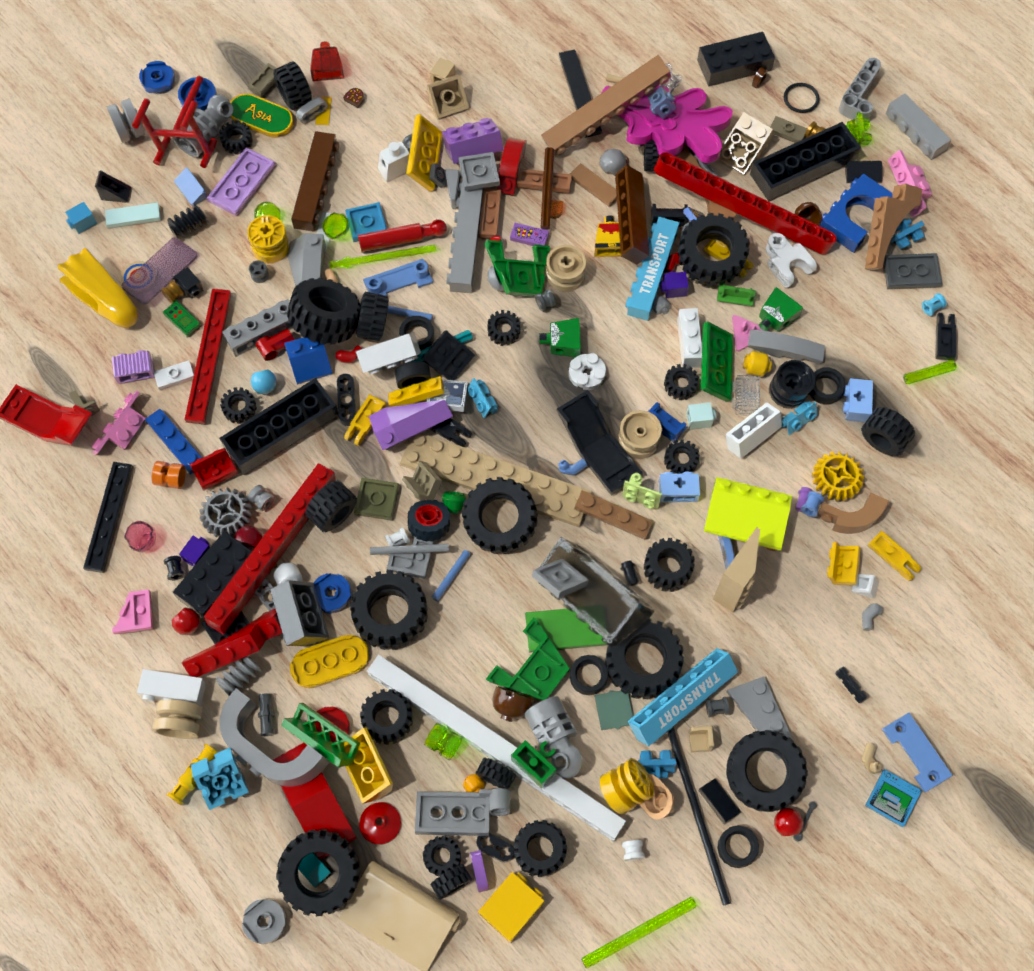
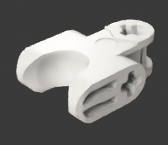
M774 233L769 237L766 253L771 259L768 260L767 264L771 272L784 287L787 288L793 284L794 275L790 271L791 267L801 268L806 274L816 271L817 265L815 260L800 243L792 246L785 236L780 233Z

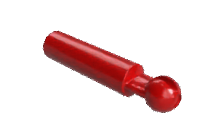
M436 219L431 223L423 225L415 223L360 234L358 239L361 252L363 253L422 241L424 237L428 236L441 237L446 233L447 226L443 220Z

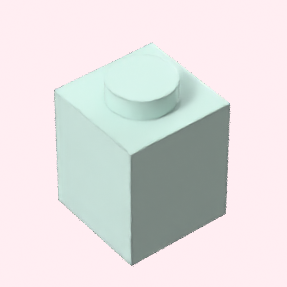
M711 402L688 405L686 414L689 430L712 427L713 421L716 420L715 409H712Z

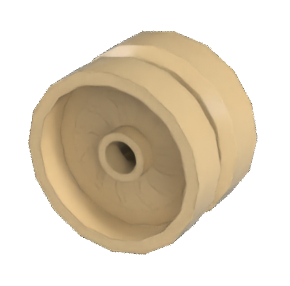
M560 245L552 249L547 256L546 263L548 283L554 289L563 292L573 291L580 287L585 280L586 258L584 253L572 245Z
M637 410L630 412L621 421L618 438L619 444L632 458L642 459L651 456L659 446L662 431L660 421L654 414L648 411Z
M159 700L156 713L160 717L154 720L152 731L159 735L173 738H197L200 726L195 721L202 718L203 707L182 700Z

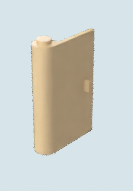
M374 861L366 868L354 891V895L348 901L339 917L344 923L421 971L429 970L447 935L451 930L455 932L461 923V920L458 919L460 914Z

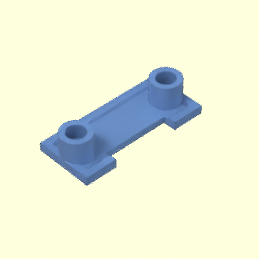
M424 259L363 279L368 292L386 295L413 284H417L418 288L433 283L428 271V265Z
M910 713L882 728L891 744L899 741L920 772L914 778L924 793L953 776ZM897 727H900V728H901V731H900V732L897 731V729H896ZM930 775L935 778L934 781L930 779Z

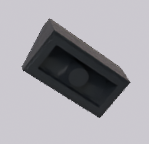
M848 161L845 166L846 183H852L855 178L859 179L862 174H865L877 183H881L882 161Z
M715 778L698 790L723 825L741 813Z

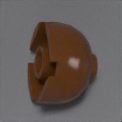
M496 686L492 702L495 711L501 714L500 718L512 722L513 719L525 717V712L532 707L534 698Z

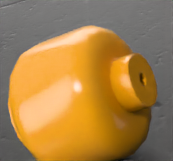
M477 774L467 776L463 782V788L466 792L479 793V789H484L486 786L484 780Z

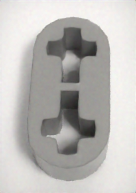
M316 97L299 108L296 117L301 123H308L326 110L327 103L321 97Z

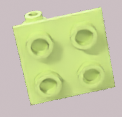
M639 473L632 474L629 482H624L622 497L629 502L641 503L646 508L658 509L662 493L642 487V476Z

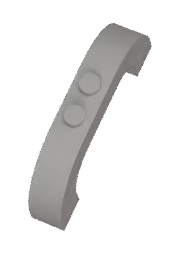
M236 688L226 700L220 716L222 738L227 746L237 754L235 758L244 766L246 763L250 764L252 767L249 770L256 776L260 777L262 774L271 782L281 786H298L317 777L329 762L311 746L307 745L296 759L288 763H277L246 739L244 725L257 705Z

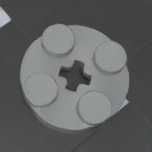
M268 899L254 901L246 908L243 915L242 928L245 935L251 941L262 945L277 940L287 925L283 908L275 901ZM261 916L270 918L267 927L264 925L259 926Z

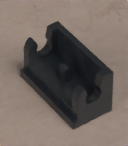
M652 204L651 226L653 223H657L659 217L679 222V227H683L688 223V218L683 213L688 204H684L683 209L656 208V204Z

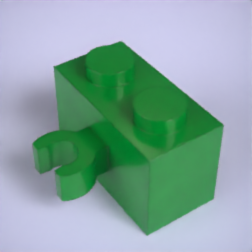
M525 740L511 754V761L542 789L556 774V768L546 759L551 758L556 750L553 748L551 752H545L544 747H546L548 742L544 741L541 743L540 751L538 752Z

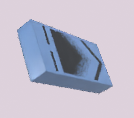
M718 535L725 568L727 569L735 558L731 539Z

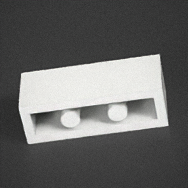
M698 308L679 309L677 324L682 367L686 364V368L690 366L692 368H700L702 364V343Z
M765 403L726 434L727 449L740 459L782 427L781 412L769 403Z
M143 669L137 693L143 701L147 702L172 699L188 701L201 706L206 682L202 678Z

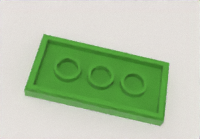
M604 605L525 612L526 626L533 617L536 618L557 650L608 645ZM527 636L530 653L539 644Z

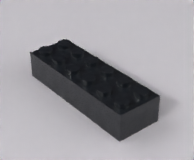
M840 122L753 162L750 176L769 201L846 165L848 161L857 160L861 146L846 125Z
M314 378L224 434L219 439L240 472L245 475L338 416L337 406L319 381Z

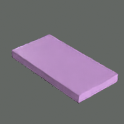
M246 147L209 194L207 201L238 216L274 169L276 163Z

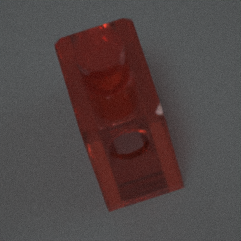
M327 41L321 42L320 48H314L312 51L310 66L312 82L345 79L337 47H330V43Z

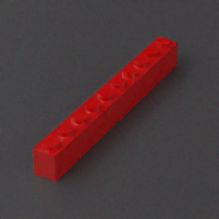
M320 463L316 465L207 611L204 619L208 626L223 635L226 633L309 520L305 511L312 497L322 487L332 481H336L334 471Z

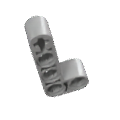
M869 58L843 95L839 106L840 114L860 124L869 121L873 110V105L863 98L877 78L881 67L879 59Z

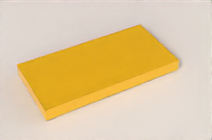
M421 114L415 116L406 174L431 192L435 189V183L429 180L431 164H438L442 131Z

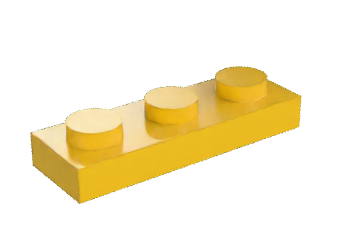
M441 376L388 393L389 406L413 404L444 394V384Z

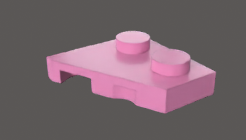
M148 589L129 592L125 600L126 604L119 613L120 618L116 627L114 626L112 629L114 635L153 629L151 591Z

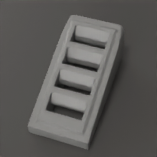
M446 169L450 203L452 209L456 210L460 171Z

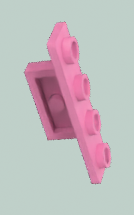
M898 150L888 159L898 185L909 184L923 189L920 206L910 211L911 216L916 217L926 209L923 198L928 199L932 192L923 174V169L920 166L908 164L903 151Z
M136 390L133 394L129 393L123 401L126 404L122 409L120 407L113 415L115 418L113 423H108L103 429L104 436L101 439L98 438L92 445L94 448L92 454H98L107 440H110L122 449L126 448L146 419L130 408L140 392Z

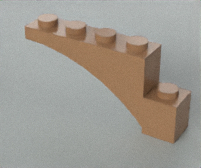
M909 184L894 186L893 197L875 198L865 269L878 270L883 268L887 248L894 232L905 216L913 208L920 206L922 188Z

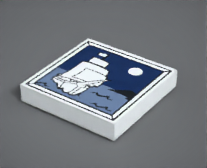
M443 380L444 394L427 399V402L445 399L450 411L464 412L468 382Z

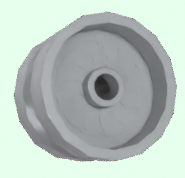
M130 98L121 101L123 113L120 112L115 103L106 106L122 143L131 140L128 131L130 128L136 138L145 135L141 124L138 129L132 127L137 110L136 108L134 109Z

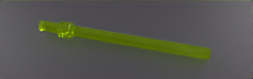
M433 244L350 258V256L343 257L342 260L329 261L331 269L338 267L349 268L352 267L351 265L435 252L436 247Z

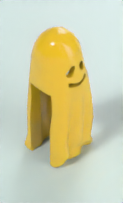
M83 248L80 253L71 255L66 262L58 264V270L65 274L59 279L60 283L64 284L77 299L92 308L100 316L108 319L114 325L123 328H130L137 322L138 313L134 303L88 249Z

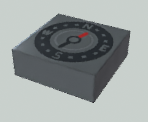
M437 163L431 164L429 180L440 188L446 185V170Z

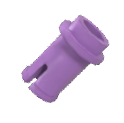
M801 487V490L798 491L799 498L795 510L802 512L801 507L806 503L807 495L810 491H813L812 489Z

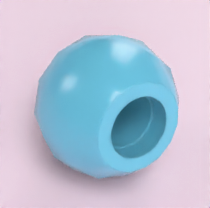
M270 370L255 372L251 376V386L259 394H268L275 389L276 377Z

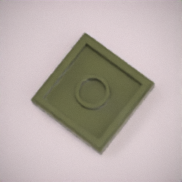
M361 478L354 515L392 521L399 483Z

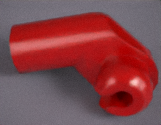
M678 253L669 256L665 267L666 273L673 272L675 266L680 264Z

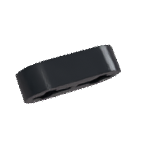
M489 833V836L477 837V847L481 852L503 863L509 862L513 858L514 849L510 843ZM489 837V842L495 846L492 848L487 845L483 848L480 840H485ZM499 847L501 849H504L505 847H508V852L510 853V855H505L504 858L500 857L501 852L496 850V848Z

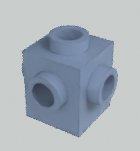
M662 86L648 96L651 104L650 110L654 115H659L662 119L677 108L674 103L675 97Z

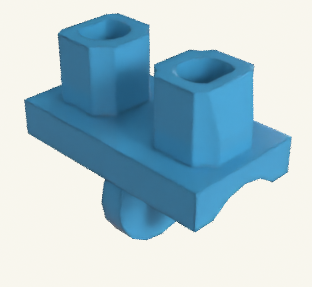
M904 218L896 231L900 230L901 232L893 236L890 243L896 242L901 250L911 244L907 237L908 234H910L914 242L923 238L924 233L921 229L924 226L923 221L909 227V224L912 223L911 220Z
M670 750L660 751V759H652L651 751H641L640 760L638 761L643 765L648 774L655 775L660 779L668 778V773H675L676 759H673Z

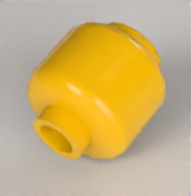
M757 351L746 354L743 362V369H745L746 373L758 377H763L766 372H770L772 366L769 356L766 353Z

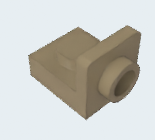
M76 390L69 393L74 404L92 412L91 416L100 411L95 400L87 403L84 396H79Z

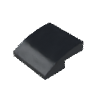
M445 330L423 355L422 359L445 379L455 380L475 354Z

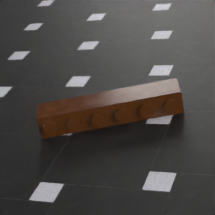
M318 131L314 133L291 218L294 229L314 232L316 225H319V212L324 207L323 197L327 195V182L331 180V167L335 165V152L339 150L336 134Z
M626 165L615 174L621 257L638 265L649 256L643 174Z

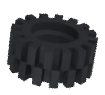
M234 120L231 121L232 124L227 122L226 127L222 126L219 135L225 151H229L230 154L234 151L235 154H238V151L242 153L246 147H251L253 139L249 126H246L244 122L241 124L238 120L237 123ZM233 135H242L239 140H230Z
M650 140L644 144V171H654L660 156L654 140Z
M501 310L500 314L496 311L495 316L493 314L490 316L487 324L490 340H494L495 344L500 342V346H504V343L508 346L510 341L514 343L515 339L519 338L520 322L515 313L510 315L509 310H507V313ZM506 323L511 326V329L508 332H499L497 326Z
M677 364V368L672 366L665 376V391H668L669 396L673 395L675 400L676 397H679V400H682L683 397L687 400L697 390L699 377L698 375L696 376L697 372L695 370L692 372L693 368L691 366L687 369L686 364L681 367V364ZM678 377H683L687 379L688 385L686 387H678L675 385L674 380Z
M234 387L233 392L229 389L227 390L228 395L226 393L223 394L224 399L221 398L222 404L220 406L227 420L230 419L232 423L236 421L237 424H240V420H243L244 423L246 418H252L251 414L255 415L257 407L252 393H249V390L245 389L244 391L242 387L237 390V387ZM238 400L244 401L245 407L239 411L232 409L234 402Z
M681 439L679 443L678 440H675L674 444L670 443L664 456L666 469H670V472H676V474L695 471L700 457L698 448L695 449L696 445L694 443L690 445L691 441L688 440L687 443H684V439ZM682 452L688 455L689 461L681 464L676 462L674 456Z
M486 757L482 759L476 771V774L481 779L486 780V782L491 783L495 787L508 790L516 777L512 770Z
M436 836L435 839H430L429 843L425 845L423 861L429 872L435 874V876L445 874L448 870L460 865L461 851L456 841H453L452 838ZM440 848H445L450 852V859L445 864H438L434 860V853Z
M464 864L440 875L430 885L438 899L441 900L463 888L472 881V878Z

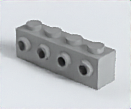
M289 299L280 301L275 306L264 309L259 314L245 318L242 322L229 326L226 330L222 331L235 357L256 347V342L260 338L265 336L272 337L285 329L290 330L293 328L287 317Z

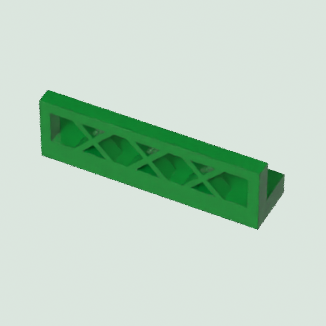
M299 703L294 717L284 718L281 724L282 727L305 744L311 746L337 767L352 765L360 746L357 740L305 703ZM303 711L307 713L308 722L300 719ZM319 721L321 723L323 732L319 733L316 730L315 722ZM333 731L335 733L337 742L333 743L331 741L329 732ZM344 742L352 745L349 754L345 752Z

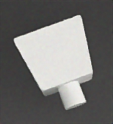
M402 142L390 143L389 147L382 150L379 154L378 170L386 182L407 172L409 152Z

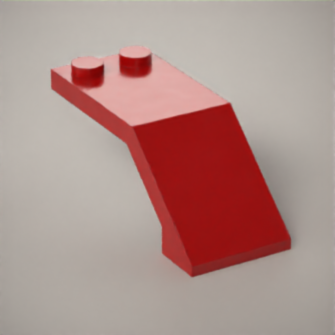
M15 384L0 406L1 420L46 442L72 445L92 415V412L77 405H74L73 408L59 406Z
M302 743L273 759V761L288 763L296 759L307 744ZM322 772L305 784L281 786L305 833L313 829L315 831L328 829L327 831L333 833L335 831L339 833V836L345 837L349 843L357 839ZM315 852L319 860L329 855L325 852Z

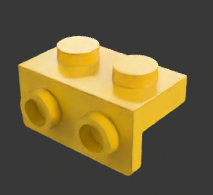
M833 542L832 548L829 549L830 566L827 567V577L833 585H857L861 553L859 546H840L838 542Z

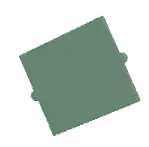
M610 690L609 693L594 695L601 730L613 728L618 730L620 727L630 726L628 721L633 715L628 692L624 694L621 691L613 692Z

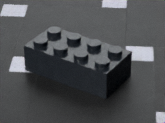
M763 31L699 47L697 58L708 87L753 76L761 67L766 69L767 72L772 71L775 56Z
M223 532L174 589L173 594L180 602L204 618L207 611L252 551L226 532Z

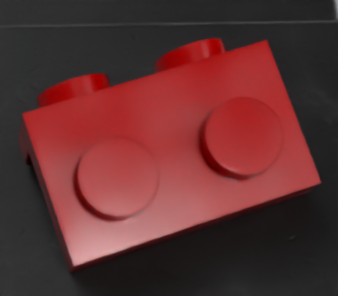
M225 448L216 450L190 464L203 491L238 474Z

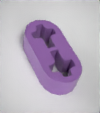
M481 850L470 852L478 892L488 891Z

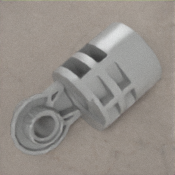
M218 94L209 100L205 111L196 108L193 117L208 144L211 138H215L220 132L219 126L229 120L233 113V106L228 98ZM190 125L187 131H193ZM172 137L176 145L192 157H199L203 152L197 138Z
M550 697L529 708L525 712V718L539 745L544 741L548 742L546 747H544V751L551 752L553 748L556 750L555 754L551 757V764L556 768V773L563 778H572L580 772L582 767L580 752L568 740L571 737H575L577 731L559 697Z

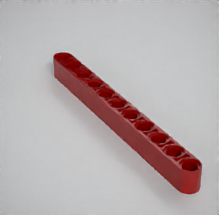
M661 153L654 167L657 175L776 233H780L786 238L800 243L819 254H828L836 242V236L831 231L670 153Z

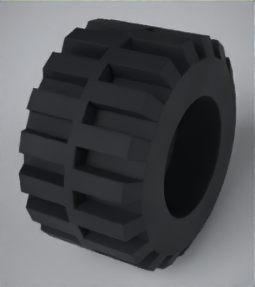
M291 61L273 70L277 88L284 102L291 110L297 109L312 100L309 84L298 64Z
M365 291L360 303L361 311L356 327V335L359 338L380 341L387 318L388 296Z
M884 407L876 408L861 428L864 439L873 448L889 456L897 457L902 455L915 437L914 427L903 415Z
M332 481L322 487L312 497L305 514L322 532H329L341 525L350 516L357 503V497L341 481Z
M663 538L659 540V543L654 542L652 547H649L643 570H645V577H649L648 582L650 584L654 583V588L658 589V587H661V591L666 592V589H669L672 592L675 588L679 590L688 583L694 569L695 558L691 556L692 550H687L686 543L680 544L681 540L676 539V541H672V538H668L665 541ZM665 557L673 558L678 562L680 569L676 572H666L660 568L658 561Z
M380 689L378 694L376 691L373 692V696L371 698L368 696L365 699L366 703H363L361 706V724L363 728L367 727L372 740L374 739L376 743L384 742L385 745H389V742H393V744L398 743L397 740H403L405 734L410 732V726L413 724L410 704L405 696L403 697L398 691L394 693L393 689H389L388 692H385V689ZM391 707L399 713L397 721L387 727L376 724L375 716L377 712L382 708Z
M534 820V823L530 824L529 822L525 824L524 828L519 830L514 843V856L518 866L520 865L524 872H528L531 876H550L563 865L567 852L566 838L563 836L562 830L558 829L554 823L549 824L546 820H543V822ZM536 837L548 839L553 846L552 855L542 861L533 859L528 853V844L532 839Z

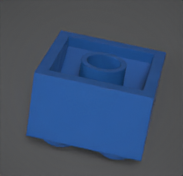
M300 338L284 343L297 384L311 381L314 378L318 379L332 375L324 344L316 341L312 342L309 338Z

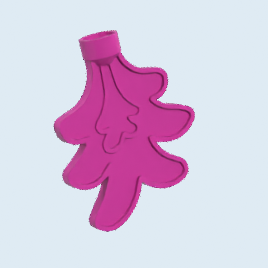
M606 86L601 93L609 89L611 86ZM662 86L667 92H670L668 88ZM692 88L674 96V103L677 108L664 119L659 115H654L650 110L651 104L648 99L650 95H644L638 103L632 106L629 105L622 114L618 115L629 126L626 137L627 142L642 145L650 140H654L659 155L667 152L674 156L682 151L685 143L693 150L701 162L711 163L719 159L721 155L722 143L716 133L730 125L733 111L726 106L703 110L706 104V93L701 88Z

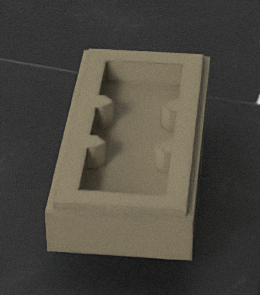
M268 63L247 85L248 90L262 97L275 83L273 70L276 67Z
M775 116L770 126L776 136L794 143L803 140L807 130L803 126Z

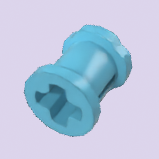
M940 293L935 294L934 298L922 302V309L929 316H932L936 310L947 306L944 296Z

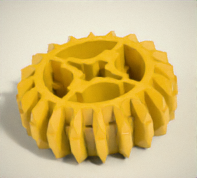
M833 451L830 452L829 456L824 454L822 459L819 458L816 462L817 464L813 467L812 477L814 479L812 482L817 485L816 491L822 490V496L827 494L828 500L834 497L836 502L840 498L843 502L847 500V497L852 499L854 494L859 493L860 488L863 486L862 481L865 479L864 475H862L864 472L863 468H859L860 462H854L855 456L851 459L848 458V453L842 456L841 451L837 452L836 455Z

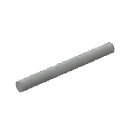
M449 544L370 547V555L449 551Z

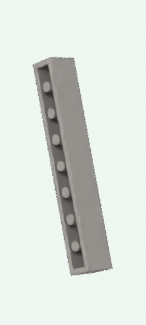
M463 180L459 182L458 193H461V195L457 197L456 208H459V210L455 212L454 218L457 226L453 227L452 237L455 238V242H451L453 258H449L451 274L447 273V284L450 285V292L472 293L484 188L465 191Z

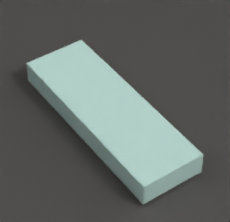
M158 202L105 210L107 228L161 221Z

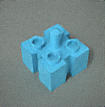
M231 748L214 754L215 759L210 762L205 758L191 765L193 778L199 790H202L203 798L209 810L225 804L224 798L232 796L233 799L249 793L246 779L240 767L238 768Z

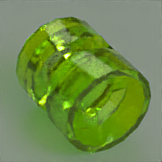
M436 723L428 734L424 746L433 751L439 750V755L450 760L459 748L463 737L453 731L448 733L445 726Z

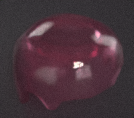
M139 520L127 527L124 538L132 550L142 553L149 550L155 544L156 532L148 523Z

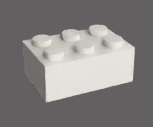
M414 332L356 351L363 373L369 372V375L383 370L382 367L385 365L387 369L400 364V360L403 359L405 363L418 358L417 355L421 353Z

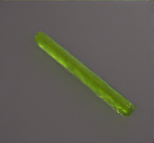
M692 897L683 900L585 955L581 959L585 968H589L696 908V902Z

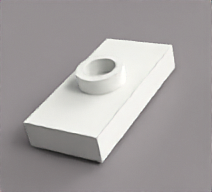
M189 360L153 372L159 390L193 380L194 377Z

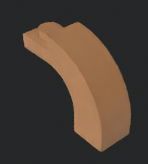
M870 493L864 507L855 512H845L823 502L817 516L821 517L825 522L834 523L832 530L844 534L860 533L871 528L879 520L889 500Z

